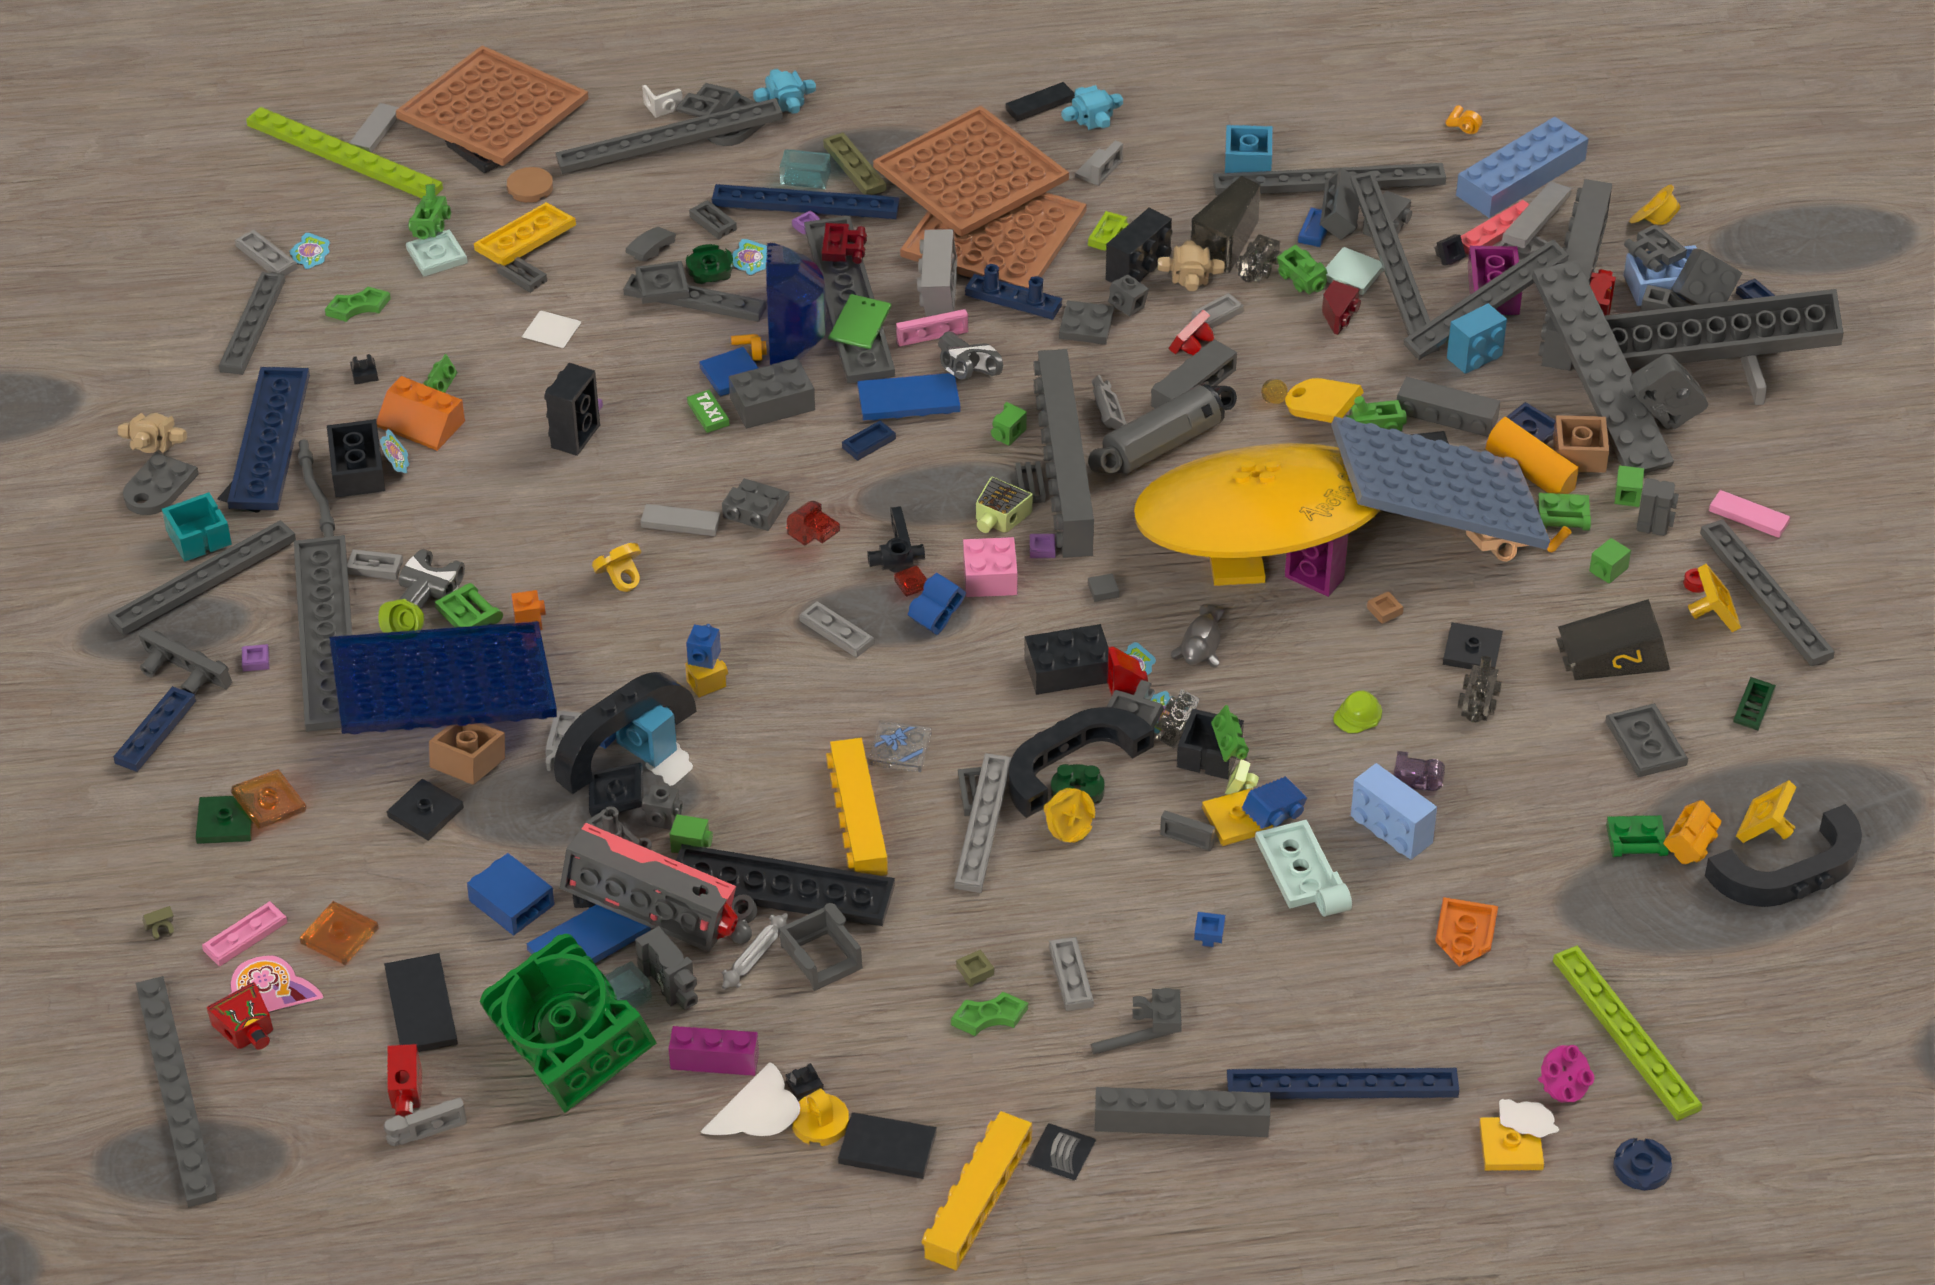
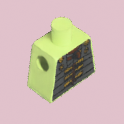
M991 477L976 502L978 529L983 533H988L992 528L1004 533L1009 532L1032 513L1033 494Z

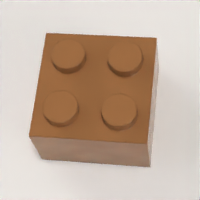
M1556 415L1553 433L1554 451L1579 467L1578 472L1606 473L1609 456L1606 417Z
M459 716L429 741L430 767L474 785L505 759V733L464 716Z

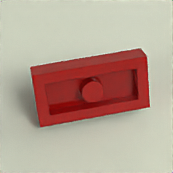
M1203 309L1175 337L1168 349L1175 355L1182 349L1184 352L1194 356L1202 348L1195 337L1212 342L1215 339L1214 333L1208 323H1206L1211 315Z

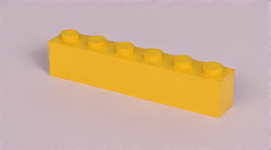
M862 738L831 741L830 753H826L827 768L833 769V772L830 773L832 789L837 788V792H834L835 807L841 808V812H838V821L840 828H845V832H842L844 849L849 848L850 851L846 853L848 869L853 868L854 872L872 875H888L887 853Z
M1002 1111L999 1112L995 1121L991 1120L989 1122L984 1140L982 1142L979 1141L975 1146L973 1159L970 1164L965 1163L963 1166L960 1181L957 1185H952L946 1205L939 1207L932 1229L927 1228L923 1235L922 1245H924L925 1259L953 1270H958L1032 1141L1031 1122Z

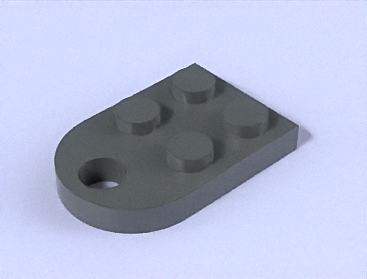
M155 452L125 485L123 497L126 507L140 515H153L162 512V509L169 507L199 475L198 468ZM146 500L145 503H137L139 501Z

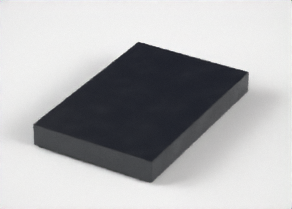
M852 1112L838 1156V1164L924 1179L936 1138L937 1127Z

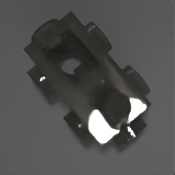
M1258 234L1255 240L1248 244L1244 255H1240L1237 259L1236 269H1238V276L1245 282L1255 281L1259 283L1262 278L1268 279L1271 274L1272 265H1278L1277 257L1282 254L1280 251V241Z
M1488 656L1481 657L1480 666H1472L1470 675L1465 674L1462 689L1466 690V692L1460 693L1457 708L1462 709L1461 716L1475 723L1481 720L1487 721L1489 714H1495L1497 700L1493 699V697H1499L1502 681H1498L1499 670L1490 668L1492 658Z
M1181 689L1176 698L1171 696L1164 708L1168 713H1163L1156 725L1160 730L1155 739L1174 749L1182 736L1192 708L1197 709L1196 707L1200 699Z

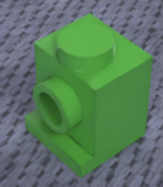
M1006 402L1004 410L993 419L992 437L1010 446L1027 430V411Z

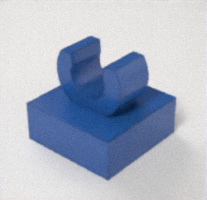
M1198 912L1194 940L1203 941L1202 946L1214 947V942L1222 943L1225 915Z

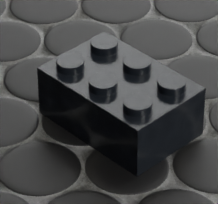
M1149 207L1106 243L1105 280L1113 283V281L1128 274L1138 282H1141L1146 275L1156 269L1158 258L1170 257L1172 252L1171 236L1173 233L1172 218Z
M568 363L563 371L558 373L553 384L548 386L545 391L546 418L549 424L548 436L550 437L551 448L578 456L600 427L596 372L586 367Z
M376 419L326 425L335 498L386 491Z
M1101 624L1024 637V659L1036 695L1107 683L1108 644Z

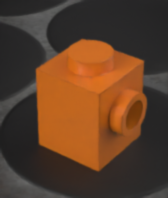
M537 590L511 593L516 632L523 633L542 630L541 616L546 615L544 600H539Z

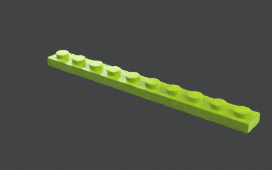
M259 107L246 118L247 126L421 199L423 196H426V184H435L436 195L443 190V182L263 107Z

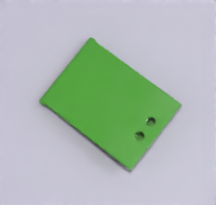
M851 294L828 339L871 349L891 309V303Z

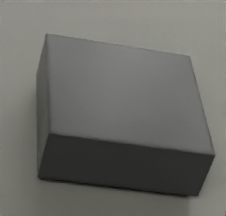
M1112 573L1088 578V587L1094 602L1119 597V589Z

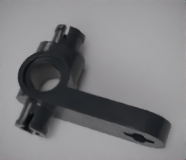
M901 506L890 507L891 524L895 538L890 539L886 544L879 545V550L867 551L869 567L881 565L882 570L889 569L894 573H904L913 566L914 561L925 560V550L923 544L911 546Z

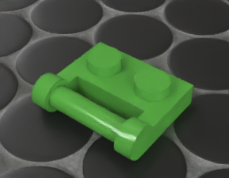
M1538 494V512L1545 529H1547V526H1566L1590 531L1589 495Z
M472 583L466 584L435 601L436 610L464 637L490 623L497 624L503 618V612L489 604L478 593V588ZM467 600L473 601L484 613L481 614Z

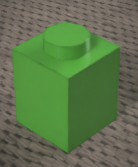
M1619 465L1614 504L1640 506L1644 468Z
M1610 538L1592 553L1589 571L1610 584L1628 569L1631 550Z
M677 814L670 832L671 852L679 853L682 844L710 848L713 832L709 831L708 819Z

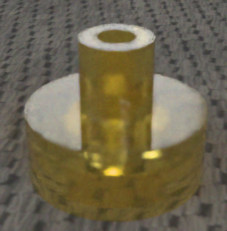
M1278 379L1267 380L1261 389L1263 399L1273 404L1283 402L1288 393L1286 384Z

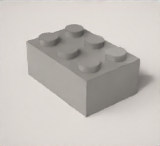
M953 229L925 230L924 240H920V254H922V258H919L918 269L919 273H921V277L917 278V290L920 292V307H924L925 316L953 312L955 309L957 253Z

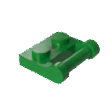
M1661 815L1607 817L1606 826L1612 857H1622V854L1657 853L1659 856H1668L1669 849L1664 845L1666 836Z

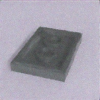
M1655 703L1606 715V724L1638 777L1688 764V757Z

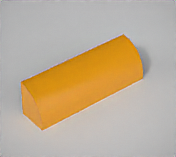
M1506 416L1495 425L1486 442L1487 451L1494 456L1515 459L1520 465L1524 477L1547 493L1569 494L1576 489L1579 467Z

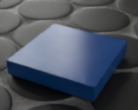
M744 347L699 361L700 369L720 397L730 394L729 376L758 369V366Z

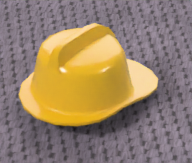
M1667 185L1661 189L1649 203L1630 218L1629 222L1633 224L1646 219L1654 225H1663L1671 221L1681 207L1672 194L1674 186Z

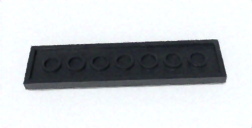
M686 844L681 845L676 861L736 886L734 897L748 895L759 907L809 915L824 908L826 904L833 903L844 915L846 921L882 927L895 887V878Z

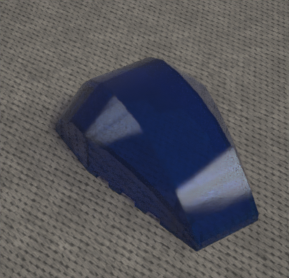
M767 243L766 290L770 365L795 358L802 359L825 336L827 328L826 298L823 273L816 263L804 254L776 243Z

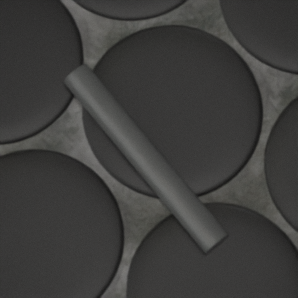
M1153 1027L1091 1043V1049L1095 1055L1170 1035L1175 1032H1153Z

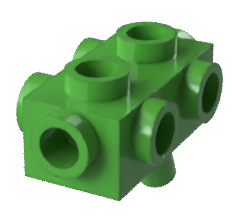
M426 184V196H423L419 205L416 206L413 216L409 219V230L413 233V237H418L422 240L428 237H436L438 232H443L444 220H449L451 217V207L447 205L446 196H436L435 184Z
M1295 244L1277 257L1279 274L1285 280L1290 278L1297 291H1305L1310 295L1314 291L1320 292L1325 288L1328 282L1326 276L1327 269L1322 263H1317L1307 250H1302Z
M1358 396L1354 400L1355 404L1350 408L1349 415H1346V417L1352 418L1356 422L1364 424L1373 423L1380 428L1388 430L1397 429L1402 431L1403 425L1407 423L1406 411L1401 410L1399 400L1366 403L1362 396Z

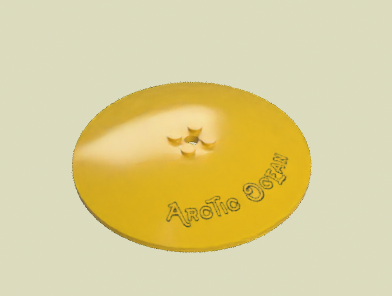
M1302 443L1242 447L1187 462L1168 471L1150 483L1138 497L1134 509L1135 520L1139 530L1152 542L1173 551L1214 558L1261 557L1314 547L1356 530L1380 511L1379 509L1358 505L1339 448Z

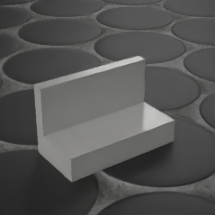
M1115 140L1105 151L1098 149L1076 171L1075 177L1099 186L1122 162L1123 143Z

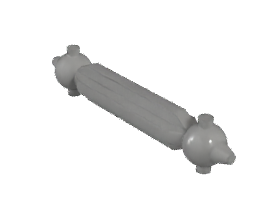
M786 913L781 916H774L772 914L769 917L771 920L770 926L763 928L733 963L732 970H723L722 989L725 990L735 986L739 988L741 986L739 982L740 977L749 972L777 939L779 928L787 925L788 915Z

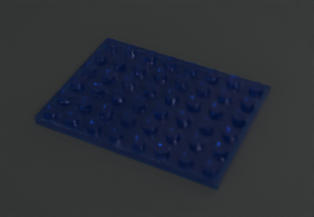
M538 621L329 637L342 734L386 732L388 730L400 729L412 730L414 728L426 727L439 728L451 725L465 726L477 723L492 724L502 721L518 722L527 719L544 720L557 717V706Z

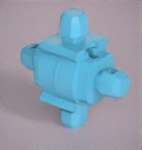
M773 69L770 71V75H767L765 78L766 89L763 87L755 90L753 97L755 102L776 98L781 111H789L794 114L798 113L800 106L804 105V94L807 95L816 91V84L814 80L802 81L796 70L791 74L788 71L781 72L779 69Z
M1096 85L1087 88H1076L1075 98L1072 99V106L1062 110V118L1067 122L1076 120L1080 126H1087L1088 130L1099 127L1107 128L1110 126V117L1113 116V110L1123 105V98L1120 94L1108 95L1105 90H1098Z

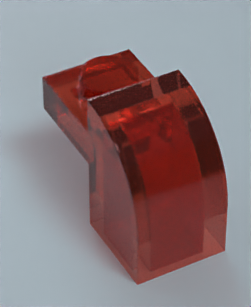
M808 501L787 517V534L804 546L814 539L823 544L840 531V523L822 512V504L817 501Z

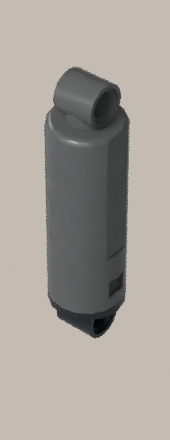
M1204 383L1193 387L1105 435L1102 441L1103 448L1094 449L1090 453L1088 458L1089 467L1096 473L1118 472L1127 474L1221 423L1225 418V410L1232 409L1236 404L1237 395L1235 390L1230 386H1209Z

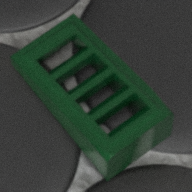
M1750 677L1733 722L1758 731L1774 695L1776 685ZM1751 693L1763 696L1765 699L1753 696ZM1748 700L1762 704V707L1748 702ZM1745 707L1759 711V714L1745 710ZM1742 714L1755 718L1756 722L1741 716Z

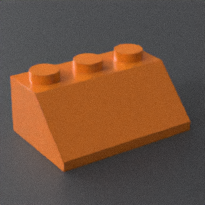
M401 376L386 392L377 418V427L386 431L389 429L396 435L438 451L465 422L463 401Z

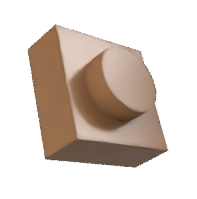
M1389 591L1367 601V609L1381 624L1403 614L1404 607Z

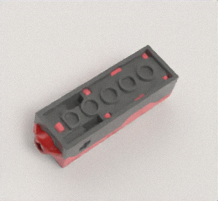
M585 823L566 848L560 889L653 929L659 926L665 934L707 952L711 951L718 939L732 935L737 926L738 916L732 909L736 886L588 823Z

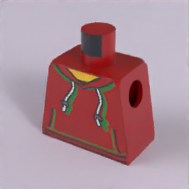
M255 982L207 1006L211 1025L237 1049H242L252 1043L255 1049L261 1050L270 1043L268 1034L273 1031L272 1021Z

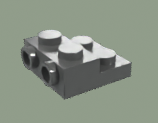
M744 478L738 488L732 487L722 502L723 518L769 531L789 501V492Z

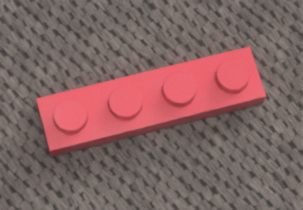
M1522 200L1463 234L1461 239L1465 253L1469 255L1470 246H1493L1501 241L1503 233L1529 204Z

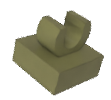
M170 906L143 915L142 921L146 931L152 929V936L155 940L159 939L157 930L160 927H166L169 935H172L174 932V927L171 923L173 922L174 915Z
M981 949L956 960V968L969 987L978 982H984L987 978L995 975V968Z

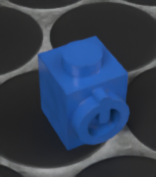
M694 624L686 642L688 665L709 669L714 668L721 652L719 629L712 627L710 624L704 626Z

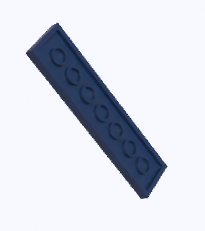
M260 367L227 501L229 509L279 510L309 382V368Z

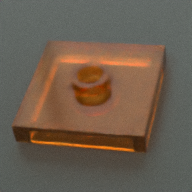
M279 769L233 785L231 788L232 795L258 829L306 811L307 805Z
M332 901L299 938L302 945L346 965L379 927L378 922Z

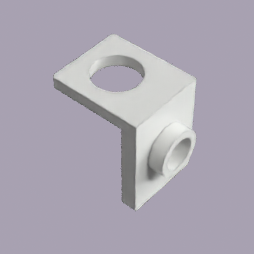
M646 85L642 86L644 104L655 118L677 111L676 108L682 102V91L680 89L654 96Z

